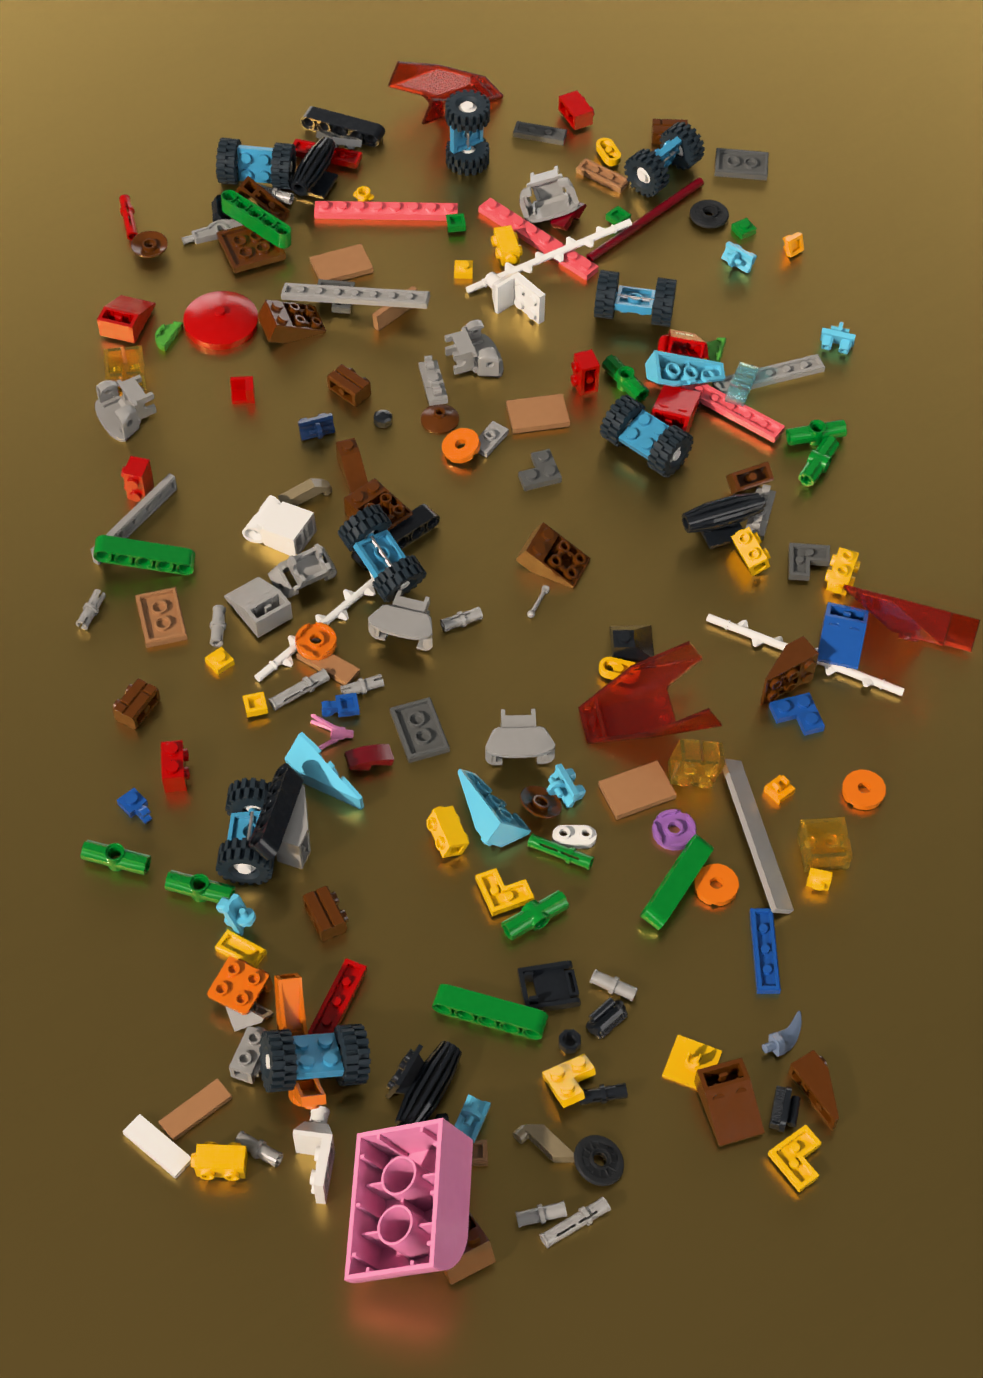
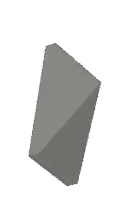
M256 1002L247 1015H242L226 1007L234 1032L247 1028V1026L262 1023L274 1015V1012Z

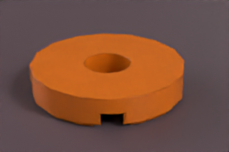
M469 428L454 430L443 440V454L453 463L470 461L473 459L472 456L480 451V439L477 433ZM460 444H465L463 448H457Z
M315 622V624L311 625L310 623L305 624L298 630L295 636L296 649L304 658L310 660L328 658L337 647L336 633L329 625L321 622ZM314 638H318L321 640V642L314 644L311 642V640Z
M855 770L845 777L842 784V795L844 800L852 804L854 808L871 810L878 807L884 800L886 786L878 774L870 770ZM866 787L869 792L862 793L858 788Z
M718 863L702 867L694 879V891L697 897L705 904L711 906L712 904L724 906L731 903L736 897L739 888V881L735 872L729 867ZM717 881L721 883L722 887L715 889L710 883Z

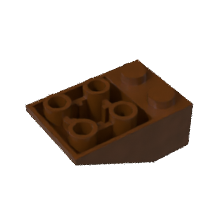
M265 300L257 316L268 342L286 344L326 333L316 307L310 304Z
M375 478L344 497L345 514L348 517L356 515L358 511H362L367 506L369 508L373 504H379L392 522L388 531L413 515V512Z
M543 522L531 533L515 560L532 573L574 588L591 558Z
M804 636L785 646L765 678L760 702L762 705L769 701H775L780 695L786 692L789 693L800 684H806L813 679L819 653Z
M742 1058L696 1071L694 1083L719 1147L765 1133L751 1079Z
M470 1212L465 1251L460 1261L453 1268L442 1271L451 1285L496 1262L490 1240Z

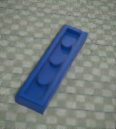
M750 908L757 994H780L781 987L774 915L770 908Z

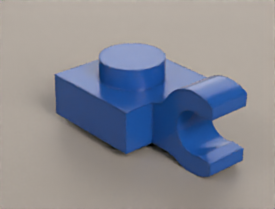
M356 693L335 695V701L321 702L322 717L332 716L336 712L338 713V718L360 715Z
M135 788L117 799L118 805L130 818L137 815L145 824L152 820V817L149 815L151 812L147 808L149 806L147 800Z

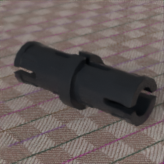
M626 1083L608 1086L600 1084L599 1087L582 1089L585 1099L579 1102L580 1105L598 1102L605 1104L610 1100L628 1098Z

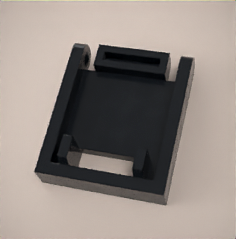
M567 960L518 968L517 974L523 1004L544 1012L580 1006L581 1001L578 998L579 990L575 972L572 969V961ZM533 982L536 995L530 996L528 999L525 983Z

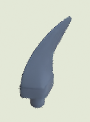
M801 1011L796 1013L786 1029L769 1034L768 1043L762 1045L764 1053L772 1051L779 1057L793 1048L801 1031Z

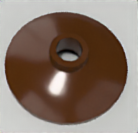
M157 231L141 232L131 242L132 251L143 258L157 257L164 253L168 246L167 238Z
M446 404L429 406L421 414L422 426L434 434L449 433L459 423L458 412Z
M528 786L520 794V801L524 808L537 817L545 819L555 818L562 810L560 799L556 795H549L544 787Z

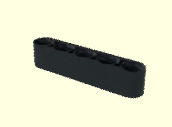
M310 106L306 110L300 121L302 126L308 130L316 132L317 130L329 131L342 136L356 137L362 140V144L376 147L385 134L384 127L378 123Z
M422 504L412 510V516L389 530V533L401 550L438 525L440 516L427 504ZM352 552L351 558L362 569L369 571L357 552Z
M288 763L281 765L274 774L249 842V847L265 860L272 859L279 851L304 781V777Z

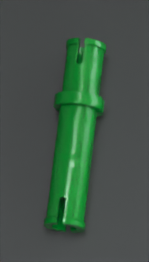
M533 833L528 840V847L563 859L569 865L573 863L587 870H590L593 865L594 857L576 851L575 847L569 848Z

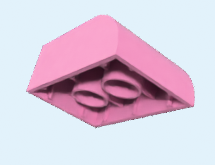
M444 1118L357 1133L345 1281L349 1283H363L444 1271L453 1268L460 1261L468 1239L473 1139Z

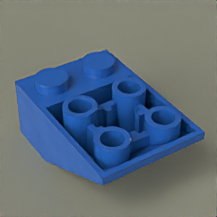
M828 602L822 623L817 661L858 670L869 610Z

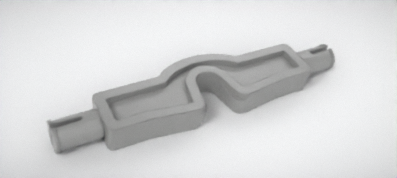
M221 219L210 223L207 227L191 231L192 235L181 237L183 245L191 242L200 244L217 240L216 232H219V230L231 229L242 226V224L234 219Z

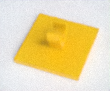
M677 1035L662 1076L697 1089L694 1083L696 1071L717 1065L722 1050Z

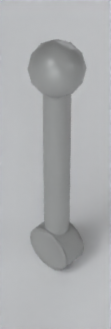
M542 586L540 596L533 608L527 612L529 618L535 616L538 605L544 595L550 591L549 586Z

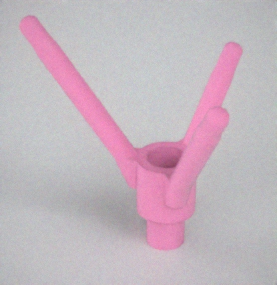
M315 714L311 715L315 719L311 720V724L331 731V739L318 746L320 750L339 740H344L345 738L353 739V730L338 727Z

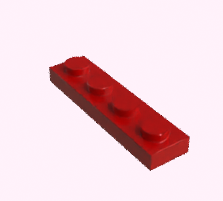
M295 139L293 144L296 147V156L304 158L315 142ZM338 147L334 151L330 164L357 169L362 159V152Z
M347 958L345 959L308 1030V1035L334 1033V1028L340 1025L367 972V966Z

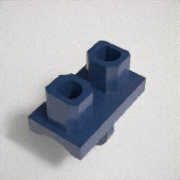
M321 413L317 417L309 419L305 417L298 421L302 441L315 437L323 439V435L335 433L332 413Z

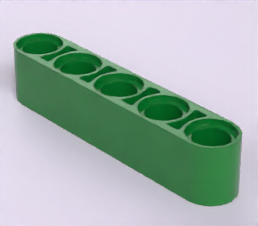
M233 190L222 192V211L226 215L278 248L285 249L291 246V227Z
M100 535L95 539L93 557L98 562L179 575H190L194 572L195 552L192 549L108 535Z
M695 834L641 912L640 917L655 929H661L713 852L714 847L698 834Z
M449 984L439 985L432 1005L433 1010L440 1014L534 1040L542 1039L549 1017L546 1012L536 1008Z

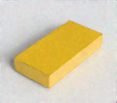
M227 929L215 946V950L227 957L231 956L236 959H242L254 968H257L267 953L266 949Z

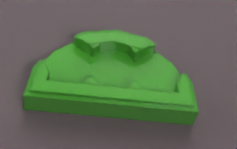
M174 321V324H163L157 329L155 339L159 349L164 352L168 349L182 330L183 322Z
M718 337L717 340L706 343L710 361H721L726 338Z

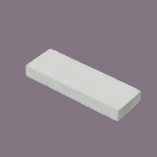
M141 1114L123 1130V1134L175 1179L191 1164V1157Z

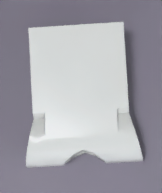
M269 495L261 505L259 512L253 516L243 529L242 534L250 542L264 543L266 546L289 556H295L302 552L317 531L314 512L286 502L281 503L276 497Z

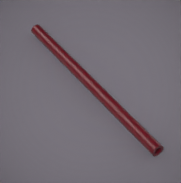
M699 177L633 222L632 226L623 229L586 255L587 259L593 262L703 186V179Z

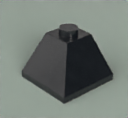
M651 625L610 626L612 657L632 662L654 661Z

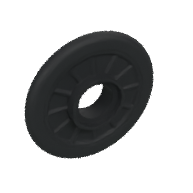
M702 200L691 207L690 218L700 227L718 228L727 222L729 212L718 201ZM705 213H712V214H714V215L709 216V215H706Z
M590 1135L578 1142L574 1151V1162L578 1172L585 1180L597 1186H609L620 1179L624 1170V1159L620 1149L614 1142L600 1135ZM594 1155H599L604 1159V1166L595 1163Z

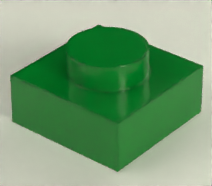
M617 206L606 214L605 220L615 225L627 219L631 220V214Z
M464 213L446 215L448 232L466 231Z
M748 218L732 223L731 230L741 240L756 234L757 230Z

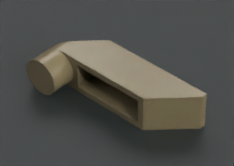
M310 478L278 495L281 503L286 502L298 506L321 493L329 495L332 492V487L324 479Z
M543 1124L521 1125L512 1133L513 1137L520 1144L529 1139L554 1163H575L574 1153Z

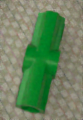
M612 354L606 357L602 362V367L617 382V388L620 391H626L630 397L640 403L645 401L646 397L649 396V390L635 377L634 369L625 366Z
M813 420L808 426L786 429V440L790 446L804 443L818 446L824 437L833 436L839 438L847 435L844 420L825 423L821 420Z
M824 437L817 449L811 451L806 465L798 477L802 485L807 487L813 486L821 473L827 471L832 457L840 444L835 437Z
M88 839L86 842L84 841L80 855L81 859L106 865L112 871L126 870L142 875L148 873L151 863V855L124 849L119 843L107 845Z
M171 870L168 872L165 882V890L191 896L197 902L211 901L218 903L222 897L230 899L233 893L236 892L235 886L209 880L204 874L190 875Z
M557 890L540 901L532 900L528 902L519 913L501 922V926L507 938L514 940L531 929L536 931L543 928L552 917L568 909L569 903L563 892Z

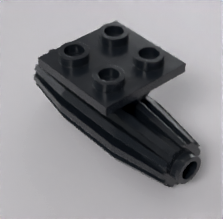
M322 137L308 150L297 167L291 183V191H294L295 194L299 196L309 195L323 200L338 178V174L326 171L336 149L332 138Z
M757 492L731 495L710 501L683 513V526L687 533L701 532L709 549L733 543L731 536L743 529L740 522L763 512L764 507H766V501L764 496L759 495Z
M448 1041L441 1042L425 1062L419 1054L423 1048L420 1044L415 1050L410 1048L397 1067L398 1070L386 1086L389 1091L385 1096L390 1099L393 1094L404 1095L395 1119L397 1126L427 1121L435 1111L454 1077L462 1052L456 1045Z

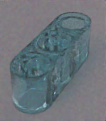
M740 361L728 387L725 402L744 407L759 369L758 366Z

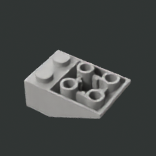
M259 576L224 595V598L258 638L293 618L291 602L278 588Z
M304 785L300 789L281 846L276 854L278 862L299 869H303L311 852Z

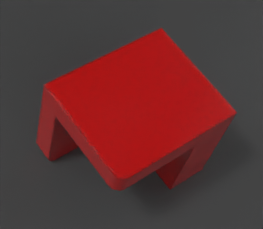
M253 376L230 377L232 404L255 403Z

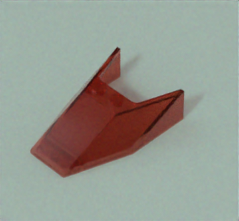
M398 61L388 84L390 88L421 95L429 102V107L422 121L423 125L445 119L446 99L450 98L452 93L455 95L456 91H460V93L464 89L467 92H470V89L474 90V93L479 91L481 96L483 94L486 95V99H489L490 103L502 99L504 96L486 76L430 63Z
M844 584L843 589L890 631L898 633V638L914 642L923 640L941 646L946 645L972 652L981 620Z
M685 642L631 665L580 705L578 708L587 743L596 744L654 738L722 726L710 708L676 721L668 688L702 660L701 655L691 642Z

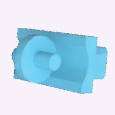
M728 241L726 242V248L721 259L727 261L730 267L735 266L745 273H749L757 255L752 252L749 253L742 249V246Z
M840 322L839 327L831 325V329L823 327L820 338L821 348L831 350L833 343L839 344L838 352L848 354L851 347L853 348L856 335L850 334V329L843 328L844 322Z
M557 764L555 772L549 777L550 785L547 787V792L549 795H557L558 798H561L566 808H571L575 801L584 797L586 790L583 785H574L573 782L576 779V774L572 768L565 769L562 764Z
M233 893L230 899L222 897L216 905L218 912L224 914L226 925L232 927L234 932L240 936L244 934V928L252 926L256 919L253 909L247 908L238 894Z
M469 1094L466 1098L455 1127L473 1139V1143L476 1141L491 1103L479 1100Z

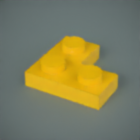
M497 868L475 875V880L492 916L524 906L534 900L533 893L526 879L504 886Z
M584 1053L543 1071L542 1075L559 1103L565 1108L585 1099L584 1091L578 1082L596 1075L595 1067Z
M804 1125L769 1150L768 1156L799 1193L819 1178V1174L805 1158L821 1147L822 1143L807 1125Z

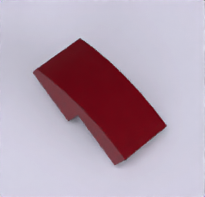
M579 202L580 207L577 210L552 219L550 222L551 226L567 231L574 219L579 220L587 205Z
M389 744L367 745L345 751L344 753L349 770L369 771L372 765L392 766L395 760Z

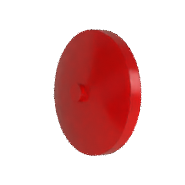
M215 291L204 294L192 301L185 310L183 323L187 336L195 344L211 350H227L238 347L250 340L257 331L259 319L256 306L247 297L231 291Z

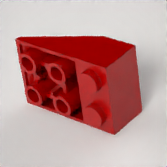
M120 295L105 305L97 318L100 336L135 343L156 303Z
M663 385L652 408L651 415L668 426L676 425L689 433L702 392Z

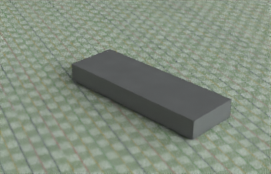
M520 121L516 122L513 131V137L562 146H564L567 136L566 129Z

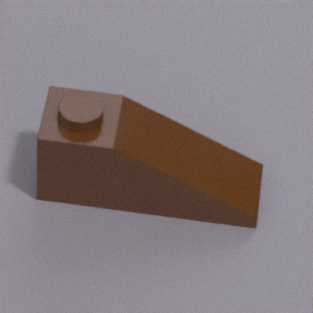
M249 176L235 191L281 221L290 212L288 208Z
M355 438L336 442L337 459L351 494L368 483L361 454Z
M812 1050L791 1063L788 1074L830 1129L833 1130L836 1128L839 1115L828 1065L821 1055L818 1056Z

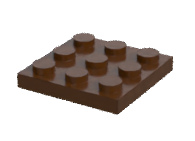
M244 225L216 232L217 239L234 274L286 259L284 249L278 248Z

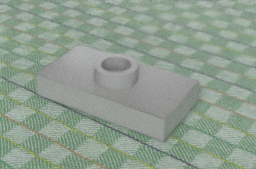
M492 421L478 436L481 443L478 453L487 458L509 434V429Z

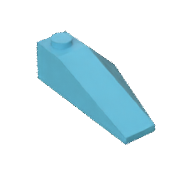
M654 350L645 363L647 379L657 384L675 387L725 380L724 365L721 362Z
M303 732L299 733L285 757V763H288L304 777V784L362 810L364 802L359 792L345 777L339 778L335 765L331 761L328 763L324 761L320 755L321 750Z
M463 769L458 770L475 829L481 836L483 843L488 846L503 847L530 834L531 830L517 813L511 814L505 808L507 804L502 799L492 795V789L476 773Z

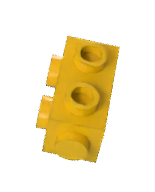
M511 225L494 228V236H491L492 247H496L495 255L497 259H500L501 265L505 266L506 262L512 265L520 264L522 247L521 244L518 245L517 232L513 231Z
M748 527L737 531L735 535L731 536L736 549L752 576L771 567L768 561L771 557L767 549H762L759 545L762 541L757 532L752 533Z
M839 547L837 555L833 554L830 566H833L832 570H827L824 580L828 582L826 590L846 595L848 588H853L856 578L853 576V573H858L861 563L857 561L858 552Z
M438 806L434 808L426 821L427 827L434 837L436 848L440 851L442 858L462 855L469 844V838L460 823L459 815L456 814L453 806Z
M205 1142L204 1144H197L196 1153L192 1152L191 1168L195 1169L196 1176L201 1179L212 1180L214 1177H220L229 1181H237L239 1178H246L248 1152L246 1146L240 1143L233 1142L228 1145H218L215 1142Z

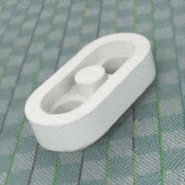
M560 825L553 830L552 841L569 848L575 847L576 849L591 848L595 845L597 839L596 830L588 825ZM561 833H566L567 835H566V836H561L560 834H561Z

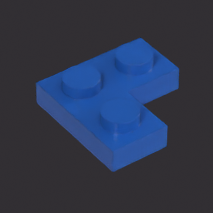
M810 692L772 701L769 704L776 724L797 719L804 736L822 732L825 729V725Z

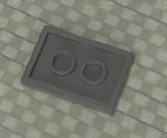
M716 148L714 176L767 181L769 152Z
M430 697L390 708L392 720L409 763L450 752L449 744Z

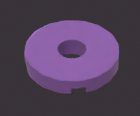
M668 809L659 813L652 826L653 838L657 844L664 849L672 851L683 850L697 830L693 818L678 809ZM676 826L680 831L673 833L668 828Z

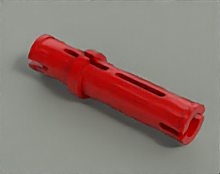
M123 194L119 197L120 213L124 219L127 239L132 241L138 235L134 218L135 210L131 205L130 196Z

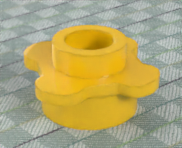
M366 186L357 188L353 193V196L361 202H368L374 199L370 188Z

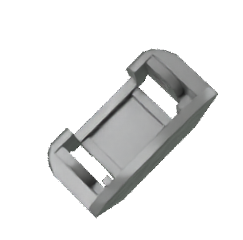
M558 165L554 166V170L536 175L534 172L530 173V182L526 184V188L522 189L519 198L524 219L530 223L561 217L574 212L580 207L572 182L568 177H563L562 173L560 174ZM532 189L536 198V201H533V203H531L530 197L532 196Z
M472 320L463 326L461 331L444 335L445 342H454L453 345L445 347V355H453V359L457 363V365L453 366L454 375L472 370L478 376L500 378L503 374L504 368L501 355L494 342L487 335L481 334V329L484 328L481 320Z
M140 374L123 382L121 379L117 380V382L105 380L96 385L98 400L95 402L96 415L109 435L120 442H126L140 428L141 419L157 413L155 404L145 406V403L154 399V394L152 392L144 393L143 387H140L138 384L142 382ZM118 386L122 389V396H119Z
M317 543L311 549L295 556H289L287 560L280 562L267 574L272 584L286 598H291L299 594V589L323 578L325 581L334 578L337 575V569L325 547ZM290 571L297 583L293 588L284 574L285 572Z
M398 590L392 605L384 604L368 617L369 633L375 639L382 641L386 640L388 634L400 638L419 640L417 649L430 650L433 647L432 618L428 610L430 597L426 596L423 602L402 597V590Z
M501 709V726L492 730L485 746V760L489 764L502 765V757H536L537 764H547L555 758V743L546 728L536 726L535 709H531V715H505V709Z

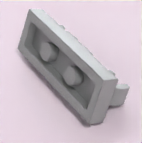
M432 355L424 356V362H418L429 406L447 404L448 396L438 361L432 360Z
M763 484L762 488L757 487L755 493L757 492L759 495L764 496L766 507H764L763 512L749 518L746 524V528L749 527L752 533L757 532L761 540H764L776 491L770 490L771 486Z

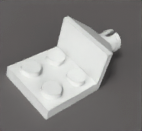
M490 272L486 275L484 283L492 289L495 313L499 314L515 304L518 309H521L536 323L544 322L545 293L522 274L516 272L502 278L497 276L495 272Z
M324 1106L311 1109L309 1122L304 1121L293 1130L296 1153L314 1155L316 1170L312 1169L310 1185H312L311 1194H315L316 1203L326 1204L335 1157L333 1134L329 1124H327L330 1109Z

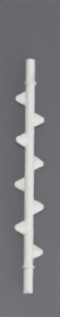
M627 219L618 224H612L606 229L598 226L596 227V233L577 241L567 237L565 246L546 254L536 252L535 258L517 266L506 262L505 271L498 273L497 276L502 278L508 274L520 273L522 271L532 273L534 266L553 258L561 263L564 260L565 253L584 245L592 248L594 247V241L613 233L616 234L618 231L632 226V222L630 219ZM484 278L467 286V293H472L484 287L487 288Z
M370 573L371 579L357 591L353 592L345 589L343 591L345 601L327 616L315 615L316 622L329 625L336 618L347 621L349 619L347 609L363 595H376L372 584L375 581L372 574ZM289 635L288 641L290 646L273 661H269V664L254 676L258 682H261L271 672L277 670L281 664L288 667L293 666L291 656L297 652L295 636ZM314 638L311 641L320 642L321 640Z
M710 613L706 621L723 627L725 630H731L751 638L754 647L765 643L783 650L788 644L783 641L781 636L772 638L749 629L747 620H742L736 624L731 622V620H725ZM817 661V664L825 667L826 675L830 676L835 672H840L861 680L865 687L874 685L879 687L880 690L884 689L900 696L904 693L905 688L889 683L885 679L876 678L856 669Z

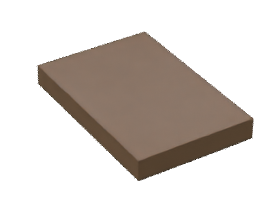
M362 244L310 257V263L318 279L343 281L374 272Z
M563 394L506 401L513 434L570 427Z
M176 587L135 595L146 648L188 640Z
M658 760L598 782V786L616 820L676 799L677 795Z

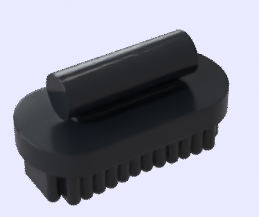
M217 195L211 202L213 210L212 221L230 220L231 217L222 211L221 195Z
M609 997L588 1016L590 1020L586 1024L589 1033L594 1034L598 1039L605 1038L619 1023L628 1017V1013L623 1001H614Z
M776 1087L769 1128L777 1129L779 1132L784 1133L786 1122L787 1126L796 1127L801 1098L795 1095L791 1097L792 1087Z

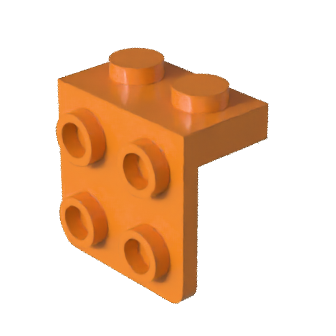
M229 956L209 988L207 995L210 999L242 1015H247L262 990L269 993L273 983L270 974L265 970L256 969L242 959Z

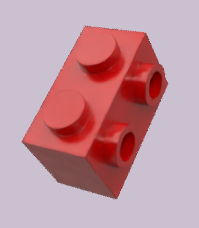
M578 90L559 96L558 110L574 130L593 124L594 109L592 106H589L585 97Z
M593 350L574 353V361L571 363L573 375L570 377L572 386L576 387L580 396L598 392L600 364Z
M130 456L127 465L122 468L121 477L124 478V490L127 493V498L140 502L154 488L150 459Z
M183 740L161 742V770L165 793L187 791L186 780L190 779L189 766L186 767V761H189L188 748H184Z

